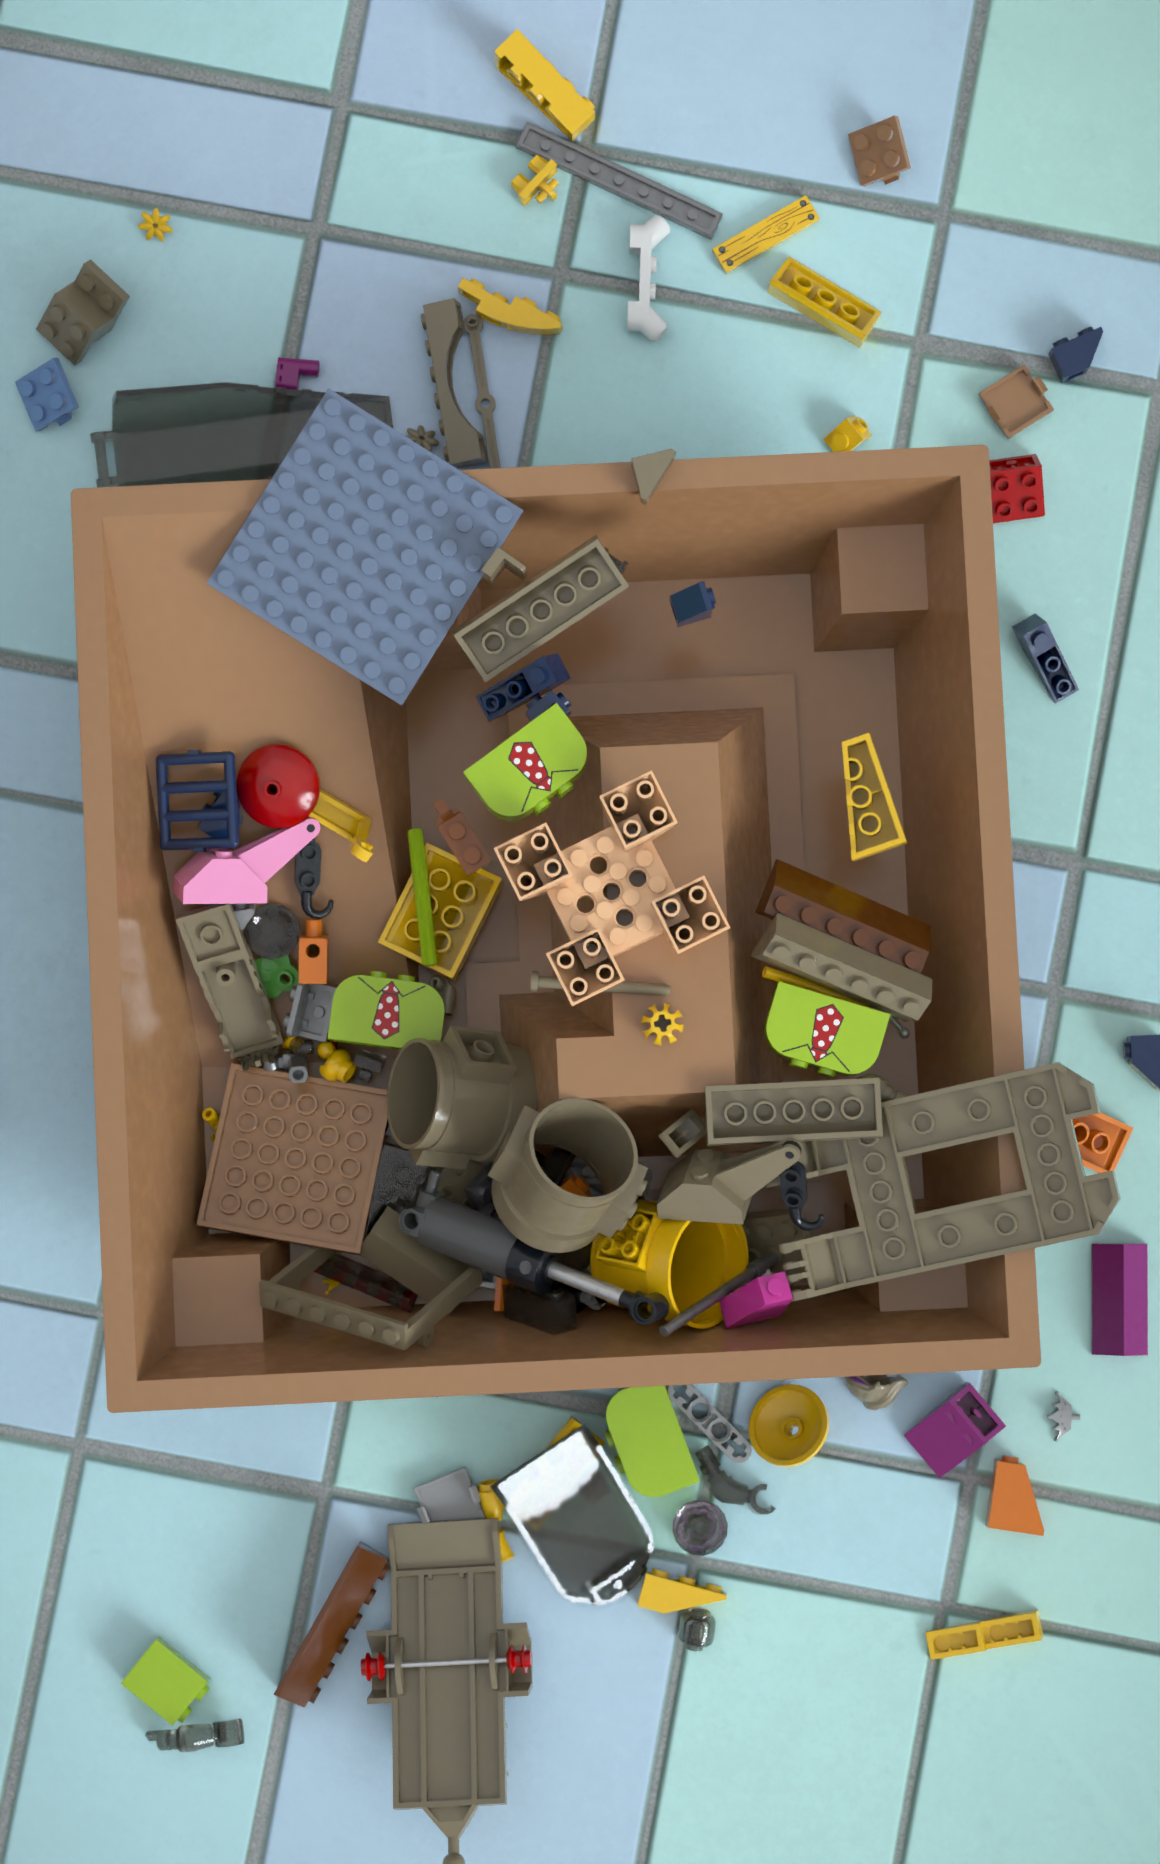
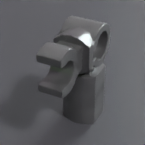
M298 1048L295 1051L283 1050L282 1054L275 1056L274 1063L264 1062V1070L273 1071L284 1068V1071L289 1072V1078L292 1083L305 1082L308 1077L307 1050L305 1048Z

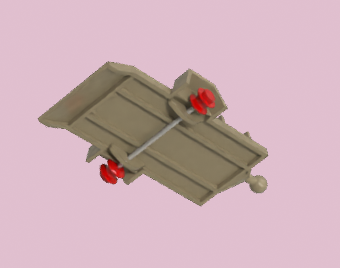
M498 1518L431 1521L422 1524V1522L388 1524V1547L391 1569V1630L367 1631V1640L372 1658L369 1653H366L365 1659H361L362 1676H366L367 1681H370L372 1678V1691L367 1698V1704L392 1703L393 1809H423L448 1838V1854L443 1859V1864H465L463 1856L459 1854V1838H461L478 1807L507 1805L508 1772L506 1770L507 1723L505 1721V1697L529 1696L533 1687L532 1641L527 1622L507 1624L503 1622V1573Z

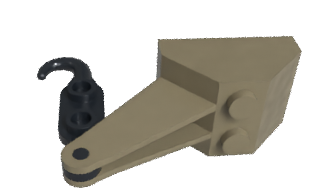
M788 1138L784 1141L733 1157H729L723 1151L694 1149L669 1170L657 1202L658 1219L743 1225L752 1195L779 1175L781 1199L790 1212L792 1222L798 1228L807 1231L816 1230L823 1224L824 1215L820 1214L815 1222H807L802 1218L801 1211L808 1197L806 1169L798 1161L802 1152V1144L794 1138Z

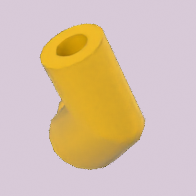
M206 1108L202 1112V1118L217 1131L220 1115L213 1108ZM216 1132L210 1137L213 1142L215 1141Z

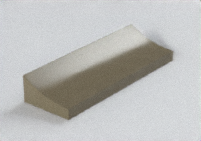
M595 535L454 629L453 636L483 680L487 682L628 588L629 584L597 535Z
M880 1078L705 1086L707 1146L778 1143L788 1138L797 1139L799 1142L871 1139L883 1136Z

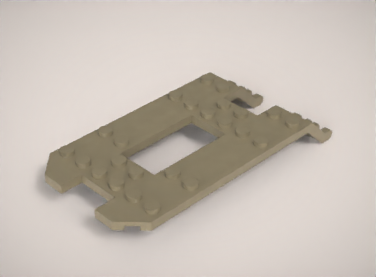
M1060 1062L881 1102L883 1136L881 1138L800 1142L802 1144V1152L798 1161L806 1169V1179L843 1170L847 1171L859 1226L779 1244L778 1247L782 1254L801 1249L803 1260L790 1261L783 1264L784 1270L805 1266L804 1272L786 1276L788 1283L799 1281V1279L803 1278L808 1279V1289L791 1291L793 1297L791 1302L842 1289L1099 1234L1121 1199L1114 1170L1085 1176L1072 1121L1075 1118L1100 1113L1094 1084ZM1014 1132L1027 1189L917 1213L905 1164V1156ZM779 1176L765 1185V1188L780 1185Z

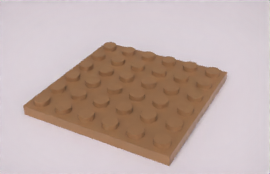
M231 1063L196 1225L207 1229L361 1256L362 1243L365 1240L386 1138L385 1133L388 1128L387 1090L338 1081H328L309 1076L305 1082L292 1083L289 1073L265 1071L262 1068L251 1066L249 1070L243 1072L241 1065Z

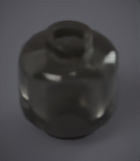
M693 1607L683 1613L680 1618L678 1638L680 1642L686 1645L688 1650L702 1651L703 1648L712 1645L714 1641L716 1620L707 1609Z

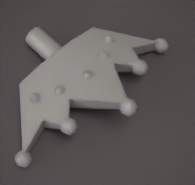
M1058 1391L1055 1392V1395L1058 1396L1059 1402L1057 1404L1054 1403L1053 1406L1059 1410L1052 1415H1047L1048 1419L1051 1418L1058 1423L1057 1426L1053 1427V1430L1059 1431L1057 1437L1054 1438L1056 1442L1058 1438L1071 1429V1420H1080V1415L1072 1414L1071 1404L1062 1398Z

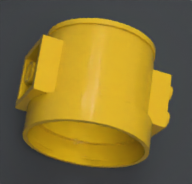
M637 1198V1209L632 1218H628L622 1231L617 1229L611 1238L600 1233L593 1240L590 1259L593 1277L633 1293L642 1291L647 1294L655 1292L662 1294L669 1303V1313L664 1318L666 1321H669L746 1269L749 1260L748 1244L741 1224L658 1219V1201ZM607 1301L608 1303H610V1304H612V1305L619 1306V1305H616V1304H614V1303H611V1302ZM719 1301L683 1326L705 1329L720 1323L724 1319ZM648 1303V1311L652 1313V1307Z

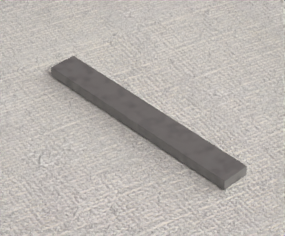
M529 122L526 123L516 144V149L533 157L539 155L548 162L552 159L557 163V168L710 240L723 216V213Z

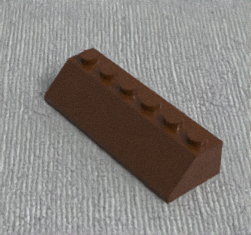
M778 859L774 863L755 913L771 920L779 913L920 974L930 951L931 925Z
M361 1541L358 1543L274 1692L275 1696L304 1708L308 1701L314 1704L321 1691V1688L317 1687L322 1677L328 1679L335 1666L331 1662L336 1652L342 1654L349 1639L345 1638L349 1628L356 1629L363 1616L358 1613L363 1603L369 1605L377 1591L372 1588L377 1578L383 1581L390 1568L386 1564L388 1556Z

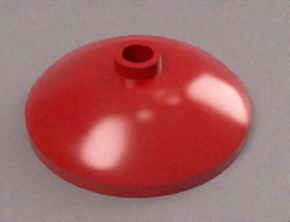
M270 744L255 750L244 760L237 776V792L242 807L256 822L271 828H288L305 820L315 809L320 795V779L314 764L302 751L285 744ZM271 784L277 786L278 791L276 794L270 791L269 787Z

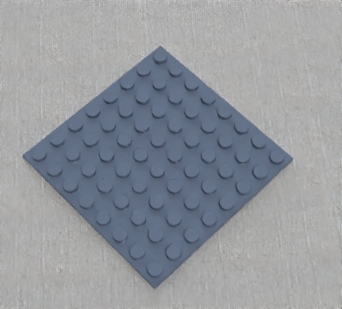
M328 388L206 584L402 706L482 579L481 569L497 547H502L524 510Z

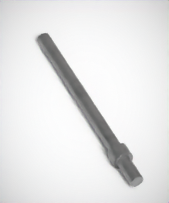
M771 1252L762 1259H755L749 1263L746 1269L659 1327L660 1334L667 1337L751 1279L764 1275L767 1268L778 1262V1255L775 1252Z

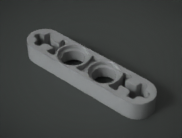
M691 1384L686 1385V1394L691 1398L692 1394L695 1393L698 1397L689 1403L687 1409L682 1406V1404L686 1403L683 1397L678 1396L675 1398L673 1396L675 1393L674 1385L668 1386L669 1398L732 1461L742 1463L750 1458L752 1453L750 1443ZM696 1403H703L707 1406L708 1412L704 1418L698 1419L692 1415V1407ZM721 1422L727 1426V1434L723 1438H715L712 1435L711 1429L715 1423ZM733 1432L737 1437L732 1440L737 1445L742 1443L746 1445L744 1448L746 1454L743 1457L741 1455L734 1457L732 1455L734 1449L729 1443L726 1448L721 1445L729 1440Z

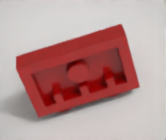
M1031 454L989 460L993 523L1043 517L1045 515L1042 465L1037 455Z

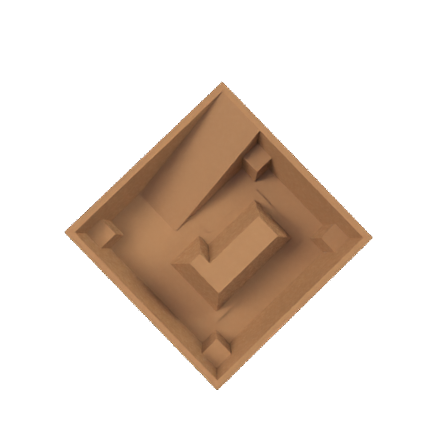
M986 445L677 459L672 462L646 506L640 501L631 462L460 470L524 510L500 549L526 566L527 577L523 581L505 568L492 586L484 580H480L402 706L206 584L271 479L77 488L71 491L107 1409L109 1412L122 1413L1038 1367L1041 1364L1035 1248L790 1302L781 1317L726 1329L724 1320L715 1326L705 1329L681 1326L667 1337L662 1336L659 1332V1327L668 1322L665 1319L641 1325L635 1322L628 1309H620L618 1306L612 1305L596 1296L595 1299L598 1302L605 1303V1306L600 1310H594L588 1305L579 1313L557 1312V1292L554 1287L548 1293L541 1295L540 1300H536L532 1308L494 1311L495 1291L475 1289L449 1315L444 1316L434 1325V1338L430 1346H420L417 1340L407 1350H401L260 1307L259 1282L261 1280L269 1281L310 1247L207 1229L196 1225L214 1145L210 1137L216 1132L202 1118V1112L206 1108H213L220 1115L231 1063L241 1065V1062L237 1057L231 1059L229 1051L224 1052L222 1040L218 1036L217 1020L214 1012L208 1005V999L205 998L204 989L200 985L199 976L195 972L175 920L177 914L209 905L183 904L173 893V876L197 852H193V849L162 850L159 838L156 757L158 755L188 753V750H202V752L231 751L235 755L237 782L238 772L242 763L255 750L270 744H285L297 748L308 756L314 764L320 779V789L372 818L367 842L373 846L371 850L373 854L367 863L351 853V845L348 839L319 823L320 832L315 837V841L321 848L320 884L312 898V907L317 911H321L327 907L329 900L334 901L330 914L321 918L322 934H329V978L326 985L338 987L341 982L355 975L370 976V971L387 973V978L397 980L398 975L414 976V982L429 985L432 977L443 975L379 944L378 941L412 873L408 830L422 829L424 845L429 843L454 855L437 828L438 825L435 820L440 815L433 803L443 797L450 810L457 807L463 813L492 859V862L481 869L502 878L504 883L456 981L445 977L455 988L456 997L453 1015H444L441 1041H443L450 1026L500 1031L505 1042L522 1046L530 1056L537 1088L536 1111L540 1113L544 1108L559 1100L582 1098L598 1102L615 1112L626 1123L634 1137L638 1161L654 1173L645 1200H659L669 1170L694 1149L723 1151L729 1157H733L775 1144L707 1146L706 1134L678 1158H675L659 1139L658 1135L692 1108L706 1124L705 1086L856 1079L866 1074H875L887 1079V1084L893 1087L894 1092L899 1090L907 1096L1024 1070L989 449ZM597 535L629 584V587L485 682L453 636V630ZM704 581L706 588H712L716 604H714L715 608L712 609L711 618L677 627L669 601L670 595ZM558 653L571 679L552 691L556 695L561 692L571 704L568 708L571 711V715L568 718L585 741L587 748L586 768L582 776L573 783L574 789L562 799L558 795L550 801L551 806L539 816L533 813L528 818L518 822L502 821L489 812L465 780L463 772L531 722L526 717V711L529 710L527 708L528 703L489 722L476 696L542 656ZM870 733L907 843L853 862L851 859L842 742ZM224 763L167 766L168 783L225 780ZM652 770L678 822L652 842L676 889L705 876L730 929L679 954L676 953L662 933L614 957L625 982L667 984L671 986L670 994L667 996L601 992L571 1006L563 989L538 987V992L530 991L532 971H539V976L557 977L546 953L570 942L547 894L519 901L494 848L544 823H547L560 851L610 827L599 796ZM274 784L270 785V791L276 794L278 791L277 786ZM214 792L169 794V811L199 810L206 803L211 805L216 796L213 795ZM242 807L243 821L239 827V845L230 849L234 851L281 828H271L256 822ZM200 821L170 822L171 839L208 838L211 836L198 828ZM294 856L265 882L268 887L267 903H256L255 913L242 930L245 942L250 946L254 959L268 958L270 946L276 945L288 952L291 964L299 969V937L301 934H306V919H311V917L307 916L302 910L301 897L295 885ZM596 859L590 864V868L594 873L601 874L606 871L607 865L603 860ZM776 859L931 925L930 951L921 974L933 979L932 1001L918 1021L905 1022L896 1018L903 1027L909 1029L910 1035L908 1038H901L899 1030L889 1020L878 1058L870 1068L857 1075L841 1076L836 1074L835 1077L829 1078L816 1074L818 1069L808 1066L806 1070L789 1066L790 1060L774 1054L765 1042L764 1024L774 989L778 982L762 977L763 969L765 966L789 973L751 957L752 951L772 922L771 919L759 915L755 911ZM635 872L630 875L629 881L633 886L641 887L645 884L646 878L642 873ZM608 885L604 888L603 895L609 900H614L619 897L620 891L616 886ZM582 898L578 901L577 908L583 913H588L594 908V903L589 898ZM621 911L617 914L616 921L622 926H628L632 923L633 917L629 912ZM311 944L309 945V950L311 952H319V947ZM283 974L284 980L290 982V977L287 974ZM283 991L278 997L269 998L284 1037H287V1030L283 1029L284 1019L287 1013H291L293 1002H290L291 991ZM663 1002L671 1004L668 1009L669 1014H674L679 1009L683 1017L676 1018L674 1022L678 1025H684L682 1033L676 1030L672 1031V1035L677 1041L669 1044L668 1038L662 1037V1046L653 1044L657 1038L655 1034L649 1035L647 1039L645 1038L642 1031L650 1029V1025L646 1023L641 1024L640 1022L642 1015L648 1018L653 1017L652 1012L647 1009L655 1003L657 1011L661 1012L663 1010ZM660 1016L658 1022L654 1023V1026L660 1027L661 1032H665L666 1027L671 1023L670 1021H665L663 1016ZM299 1036L301 1041L299 1048L307 1050L308 1076L325 1079L320 1074L319 1067L324 1065L326 1060L320 1058L317 1053V1047L322 1041ZM337 1042L336 1050H347L350 1054L351 1062L356 1064L353 1076L346 1083L388 1090L391 1070L400 1050ZM282 1044L279 1045L278 1054H282L283 1050H287L283 1048ZM264 1062L262 1063V1066H259L257 1068L264 1069ZM284 1068L274 1070L289 1073L288 1071H284ZM1014 1132L904 1157L917 1213L1027 1189ZM387 1134L365 1238L387 1206L399 1214L406 1209L416 1206L419 1194L417 1189L431 1167L415 1165L409 1149L401 1147L393 1137ZM547 1145L534 1146L535 1156L542 1169L547 1158H579L562 1148ZM476 1161L483 1166H486L489 1163ZM846 1170L807 1179L808 1197L802 1209L806 1221L815 1222L820 1214L824 1215V1222L821 1227L811 1230L813 1236L859 1226ZM780 1185L769 1188L764 1186L752 1195L747 1213L788 1209L781 1199ZM343 1252L337 1253L344 1259L343 1266L352 1269L351 1275L347 1274L344 1282L330 1290L327 1295L325 1291L328 1290L329 1284L322 1281L329 1277L322 1272L320 1274L313 1271L300 1282V1291L402 1322H407L429 1303L362 1256ZM327 1260L324 1266L330 1264V1262ZM360 1273L371 1277L366 1292L354 1288ZM799 1279V1281L789 1283L790 1290L808 1289V1279ZM382 1282L394 1287L388 1302L376 1297ZM404 1292L416 1296L410 1311L398 1307Z

